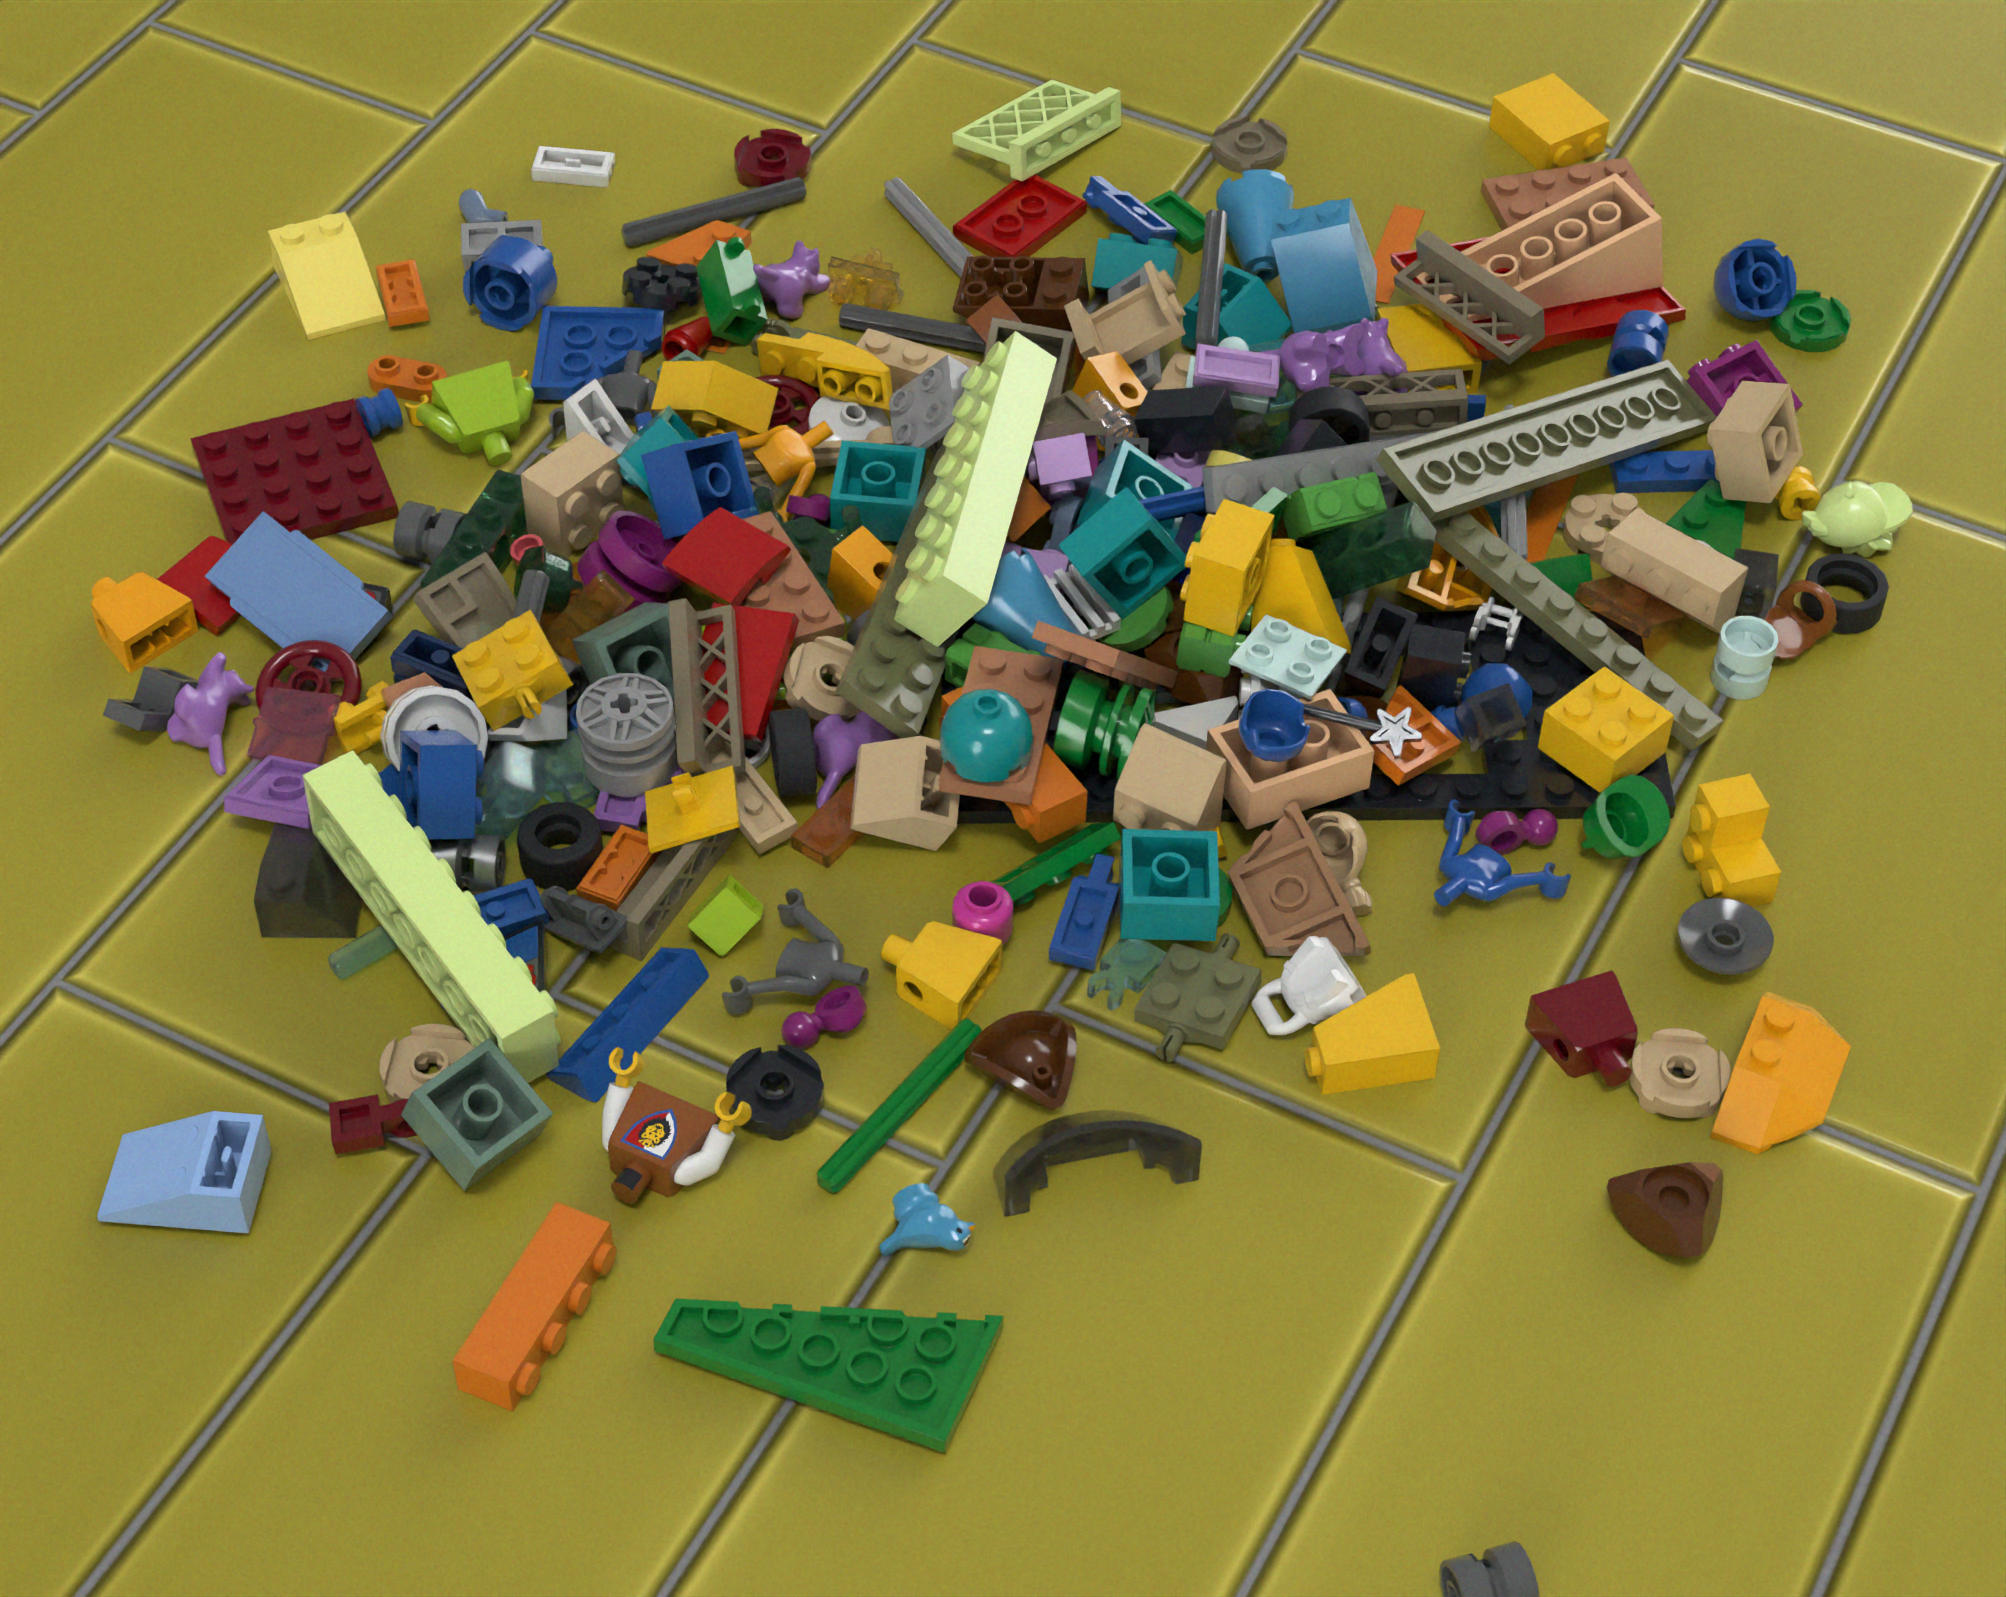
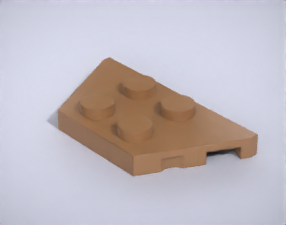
M1296 800L1289 802L1283 809L1284 815L1270 831L1265 829L1253 842L1252 849L1247 854L1241 855L1227 871L1229 881L1266 955L1293 956L1309 936L1327 937L1341 956H1366L1371 954L1370 943Z

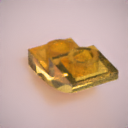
M602 569L573 602L561 612L544 633L552 648L560 657L564 656L577 663L580 659L572 640L620 616L635 599Z

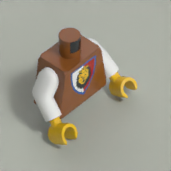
M616 1047L609 1056L610 1068L617 1074L616 1080L609 1083L602 1112V1145L609 1153L610 1169L617 1175L611 1183L612 1192L624 1202L634 1203L645 1188L665 1197L675 1196L684 1186L692 1185L714 1175L719 1170L735 1138V1134L732 1132L734 1126H741L750 1120L752 1115L750 1105L741 1101L737 1111L730 1115L729 1110L735 1101V1095L730 1092H724L715 1102L716 1114L640 1081L633 1088L629 1086L630 1081L642 1072L644 1068L643 1058L635 1051L632 1065L628 1069L622 1070L620 1062L623 1058V1049Z

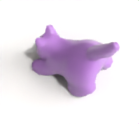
M802 241L795 243L792 257L787 261L769 264L765 267L760 264L753 266L764 305L769 302H775L778 314L787 319H798L802 316L804 312L802 305L803 295L822 293L831 285L827 275L818 274L820 270L819 250L817 248L813 250L806 248Z
M1363 318L1360 324L1364 327V334L1357 344V354L1360 359L1366 362V369L1359 376L1388 374L1396 377L1401 373H1408L1406 362L1394 352L1387 338L1388 319L1382 318L1376 322ZM1395 388L1392 391L1396 393H1406L1408 392V389ZM1353 391L1358 396L1368 394L1365 391Z
M1360 323L1349 325L1336 331L1327 330L1325 333L1308 330L1291 334L1284 341L1280 349L1257 352L1280 356V368L1287 381L1296 385L1299 390L1305 393L1316 388L1329 387V375L1359 376L1366 369V362L1360 359L1357 354V344L1364 334V327Z
M218 652L199 677L197 688L194 689L189 684H186L177 694L174 700L175 713L168 720L167 732L170 739L174 742H185L196 749L207 747L209 749L210 765L218 775L222 776L226 774L221 736L225 725L227 708L234 704L247 706L250 700L246 694L252 693L254 687L246 685L245 681L239 677L235 670H224L226 656Z
M863 711L856 714L852 722L843 721L839 714L829 715L820 720L814 728L812 737L816 767L826 777V780L817 793V809L822 812L827 808L842 778L856 766L858 748L861 744L899 739V736Z

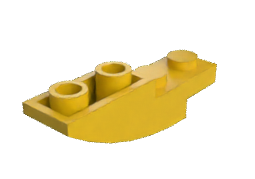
M810 332L800 339L764 333L756 339L761 376L785 375L794 377L810 386L819 387L820 397H832L840 401L890 410L889 402L893 394L890 369L871 353L847 342Z

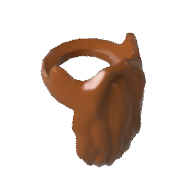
M1798 580L1780 592L1776 605L1768 610L1764 621L1773 626L1778 634L1779 641L1774 658H1796L1803 651L1811 648L1817 639L1828 635L1838 624L1835 603L1822 586L1812 581ZM1798 592H1809L1817 597L1824 610L1822 620L1814 621L1802 609L1794 605V597Z

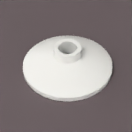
M826 396L815 402L808 417L809 430L824 420L829 425L834 435L825 441L865 440L872 430L882 426H890L881 408L840 401Z

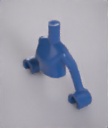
M1455 799L1449 802L1444 819V827L1449 831V835L1439 862V870L1443 872L1448 882L1434 892V897L1438 904L1447 906L1463 893L1480 901L1490 902L1515 889L1538 884L1540 892L1549 898H1561L1566 894L1571 875L1568 873L1560 877L1553 875L1556 865L1551 862L1546 863L1543 871L1511 875V867L1507 860L1486 845L1476 844L1468 852L1458 855L1463 836L1471 829L1475 812L1471 810L1468 813L1458 812L1460 802Z

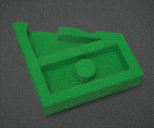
M1710 479L1666 522V525L1695 540L1709 544L1714 550L1738 562L1746 501L1723 499L1720 483Z

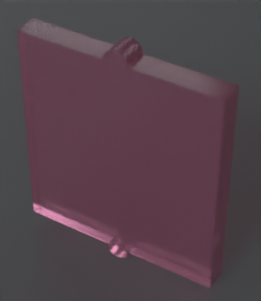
M267 687L259 716L253 719L255 729L247 756L251 759L263 760L266 756L273 755L322 765L329 739L336 733L333 728V718L337 715L341 697L336 694Z

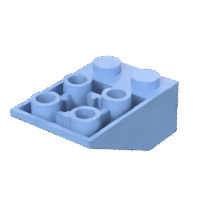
M211 1111L123 1134L98 1211V1221L249 1233L272 1152L263 1115Z

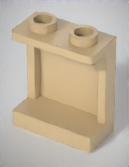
M1151 260L1144 263L1150 282L1090 315L1079 298L1064 306L1080 354L1085 361L1090 357L1118 351L1126 363L1130 365L1186 334L1180 320L1186 313L1174 293L1177 291L1165 269L1158 272Z

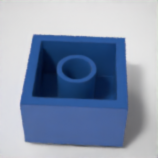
M736 431L674 444L641 455L664 540L686 535L701 520L720 507L741 519L759 514Z
M456 730L400 731L399 800L405 809L407 821L413 828L419 826L428 839L475 838V825L481 824L483 814L481 798L476 797V778H482L484 770L482 751L477 750V744Z

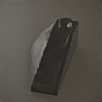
M275 822L260 864L254 896V905L261 936L265 938L357 939L363 903L362 898L313 834L312 826L309 829Z

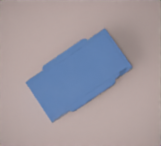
M264 511L204 576L212 585L230 598V605L234 610L282 648L300 641L322 640L340 646L355 660L393 617L388 609L363 590L364 584L358 577L300 531L294 530L289 532ZM314 658L312 665L325 672L330 661Z

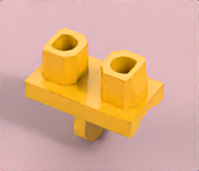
M381 681L370 687L366 694L367 700L356 706L344 701L331 708L330 715L344 754L353 750L357 755L381 741L380 732L383 718L388 708L380 692L383 688L390 686L386 682Z

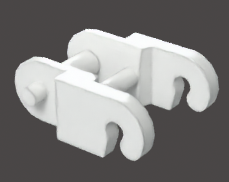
M1490 597L1488 603H1483L1477 611L1470 630L1469 640L1475 641L1479 631L1484 630L1487 624L1507 629L1505 650L1511 651L1519 633L1520 622L1524 614L1519 613L1520 610L1516 607L1510 609L1494 604V597ZM1493 613L1510 618V620L1505 622L1491 618L1490 615Z

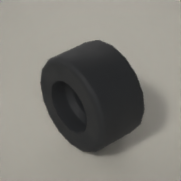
M553 802L541 805L528 813L519 824L516 839L520 865L524 876L527 879H532L536 886L543 889L552 886L562 887L566 891L576 889L603 851L601 829L597 818L587 808L572 802ZM559 844L570 845L569 847L561 849L550 848L552 846Z

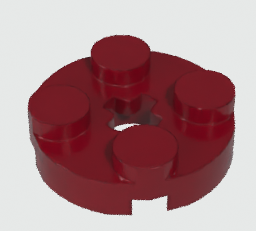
M761 130V137L750 140L749 135H747L735 146V170L738 174L739 183L746 187L755 186L759 188L796 177L803 180L811 169V149L809 145L807 147L803 145L802 137L788 130Z

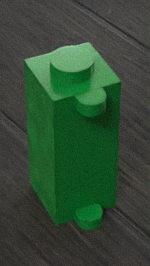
M733 237L727 243L716 240L696 266L712 335L747 346L768 320L757 276L753 270L754 264L751 252L745 250L744 241L740 237Z

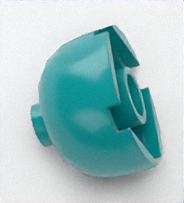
M977 689L963 694L947 709L940 729L941 757L945 763L948 759L951 764L956 766V773L963 778L978 782H996L1009 778V771L1017 769L1020 765L1021 770L1026 767L1033 753V732L1030 716L1016 698L1003 691Z

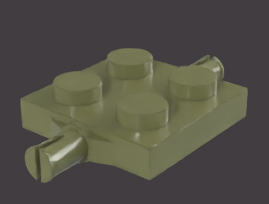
M1224 933L1211 953L1174 942L1134 1008L1135 1022L1157 1028L1165 1034L1155 1051L1157 1057L1162 1061L1166 1058L1167 1062H1173L1184 1042L1204 1043L1224 1050L1261 984V969L1231 960L1236 949L1240 946V941L1236 936L1231 935L1229 939V933Z

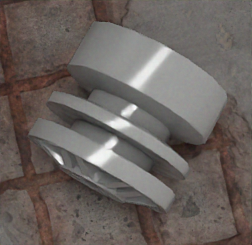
M639 673L611 675L599 679L586 688L577 702L576 720L578 734L581 739L582 763L588 780L599 790L615 796L631 797L643 795L645 791L662 787L669 782L677 770L678 761L674 704L668 689L656 679Z

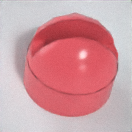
M535 534L523 535L511 545L510 554L515 564L522 571L542 568L547 562V549L543 540ZM533 550L534 554L527 557L525 553Z

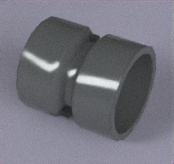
M407 501L401 508L395 523L394 550L397 555L424 560L428 556L432 563L457 568L464 561L469 549L472 535L471 518L469 514L443 508L437 513L434 506Z
M1513 1541L1488 1548L1484 1551L1481 1560H1478L1470 1553L1444 1560L1440 1564L1439 1575L1443 1597H1539V1588L1531 1561L1525 1549L1518 1542Z

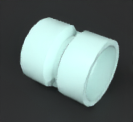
M1753 616L1734 617L1723 624L1710 673L1711 683L1717 691L1737 700H1749L1758 697L1765 691L1779 641L1778 634L1773 626L1763 619Z

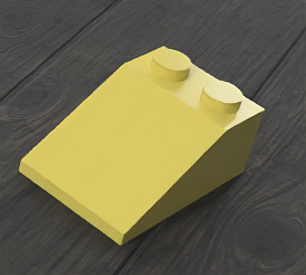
M346 212L328 214L321 218L297 224H288L268 231L274 268L307 340L386 320L358 237Z

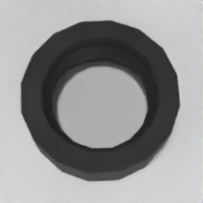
M1338 386L1316 388L1307 391L1296 399L1289 410V433L1299 419L1316 420L1323 417L1338 416L1348 419L1353 423L1350 429L1338 435L1347 445L1369 442L1368 409L1363 399L1351 390Z
M1829 554L1817 559L1808 568L1805 580L1812 581L1822 587L1827 585L1852 587L1867 598V600L1862 602H1845L1831 597L1835 603L1836 620H1838V624L1832 629L1833 632L1841 634L1860 633L1872 628L1880 620L1889 585L1885 574L1874 563L1863 557L1851 554ZM1802 592L1800 602L1803 612L1814 621L1822 620L1824 610L1821 602L1815 595L1809 592Z
M805 708L771 711L769 713V736L773 770L779 796L785 798L815 794L817 790L816 760L807 710Z

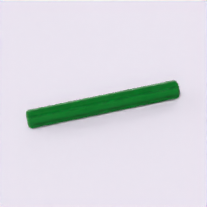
M968 1018L962 1019L817 1170L818 1184L830 1193L839 1192L963 1061L967 1048L982 1032L981 1027Z

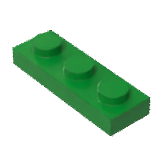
M1114 822L1090 824L991 882L1002 886L1009 892L1013 900V907L1021 905L1036 896L1035 888L1044 883L1048 886L1054 885L1069 878L1073 874L1070 868L1082 861L1084 864L1094 862L1096 853L1107 855L1109 853L1107 847L1122 838Z

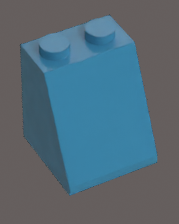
M1352 199L1329 200L1319 205L1300 209H1288L1282 213L1273 214L1271 243L1294 333L1307 330L1325 333L1327 330L1336 331L1349 325L1358 324L1363 318H1366L1368 321H1374L1378 271Z

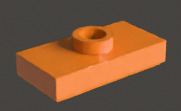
M415 259L375 266L389 327L429 321L428 307Z
M621 824L577 886V896L596 904H604L609 909L617 911L662 851L651 854L648 846V834Z

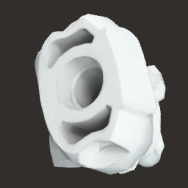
M1309 936L1292 958L1286 961L1282 976L1264 985L1256 993L1251 1005L1268 1034L1284 1036L1303 1028L1308 1023L1318 1024L1321 1020L1332 1017L1365 998L1366 993L1327 937ZM1283 994L1288 1007L1294 1013L1290 1020L1283 1022L1269 999L1270 996Z

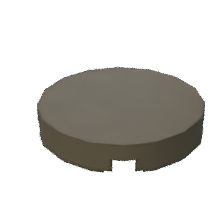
M1237 117L1225 121L1215 129L1211 143L1212 156L1219 165L1233 172L1242 173L1254 169L1272 171L1283 163L1287 155V136L1278 125L1269 120L1259 118V122H1249V117Z

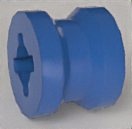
M389 388L379 390L377 396L371 398L366 396L356 398V410L362 417L370 438L378 436L382 429L388 427L397 429L403 426L399 404Z

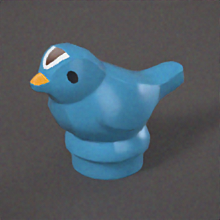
M925 1183L913 1184L900 1190L893 1197L894 1217L899 1222V1225L895 1232L879 1245V1250L884 1257L903 1247H943L947 1250L960 1251L969 1244L971 1232L974 1230L975 1224L958 1219L956 1213L950 1207L939 1204L937 1194L931 1191L929 1185Z

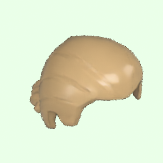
M1326 811L1314 814L1307 820V824L1356 917L1371 913L1372 898L1361 887V882L1357 878L1364 865L1368 851L1367 837L1362 826L1352 816L1339 811Z

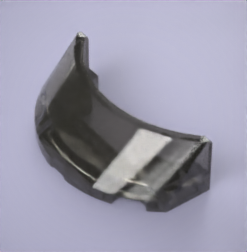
M1115 1110L1081 1112L1050 1120L1019 1138L1003 1154L994 1167L993 1179L1004 1217L1030 1211V1195L1035 1187L1038 1190L1048 1187V1175L1045 1167L1138 1150L1144 1169H1154L1155 1163L1170 1170L1169 1176L1175 1184L1199 1180L1201 1140L1170 1124L1142 1114Z

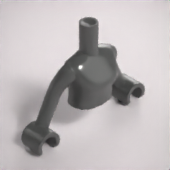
M638 350L628 351L622 373L610 374L597 379L627 425H635V415L643 413L648 402L650 407H652L657 387L654 381L639 375L643 354ZM563 407L556 408L549 414V423L553 435H556V430L559 426L565 425ZM652 410L655 417L659 412Z
M795 888L790 889L785 894L788 905L780 904L777 907L780 919L787 926L802 924L819 942H807L793 938L789 941L778 960L775 978L748 982L745 977L735 976L730 981L733 993L724 992L721 996L724 1006L729 1013L742 1014L752 1007L753 999L751 995L786 991L806 996H815L822 992L833 980L864 986L868 980V968L843 962L844 947L831 930L807 910L803 893Z

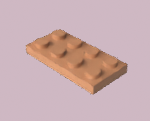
M1627 158L1575 164L1568 167L1538 170L1516 175H1504L1483 179L1481 185V194L1502 231L1614 173H1617L1653 210L1655 206Z
M769 511L743 519L787 544L791 551L768 582L764 584L757 581L739 606L795 613L800 621L790 652L795 651L802 643L813 642L816 637L831 636L838 638L844 636L845 621L773 513Z
M1037 621L1032 635L1033 639L1047 643L1044 650L1047 654L1139 687L1156 690L1157 685L1161 684L1173 688L1178 671L1041 621Z
M974 646L962 695L977 689H994L1006 692L1016 698L1030 716L1033 732V753L1026 767L1021 770L1020 765L1017 769L1009 771V778L996 782H978L963 778L956 773V766L947 759L946 763L945 761L943 762L939 791L1031 805L1061 684L1064 659Z

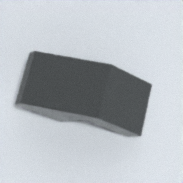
M144 666L134 699L108 698L103 716L139 731L165 732L168 720L175 713L174 700L179 691L186 684L196 689L199 682L197 679L170 668Z

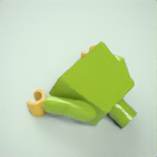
M507 360L432 381V404H430L427 395L420 396L421 404L419 405L404 404L409 422L413 426L425 425L449 443H457L463 453L469 454L484 449L490 465L496 466L506 463L513 456L508 442L519 438L520 425L528 421L534 399V391L528 381V371L522 370L521 376L512 377L510 364Z

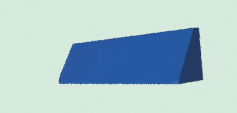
M661 947L558 1060L559 1066L546 1074L549 1080L591 1102L599 1101L608 1091L609 1083L616 1080L617 1074L613 1072L609 1065L611 1052L616 1047L623 1049L620 1067L622 1070L627 1069L633 1063L634 1052L636 1051L641 1054L708 979V971L694 949Z

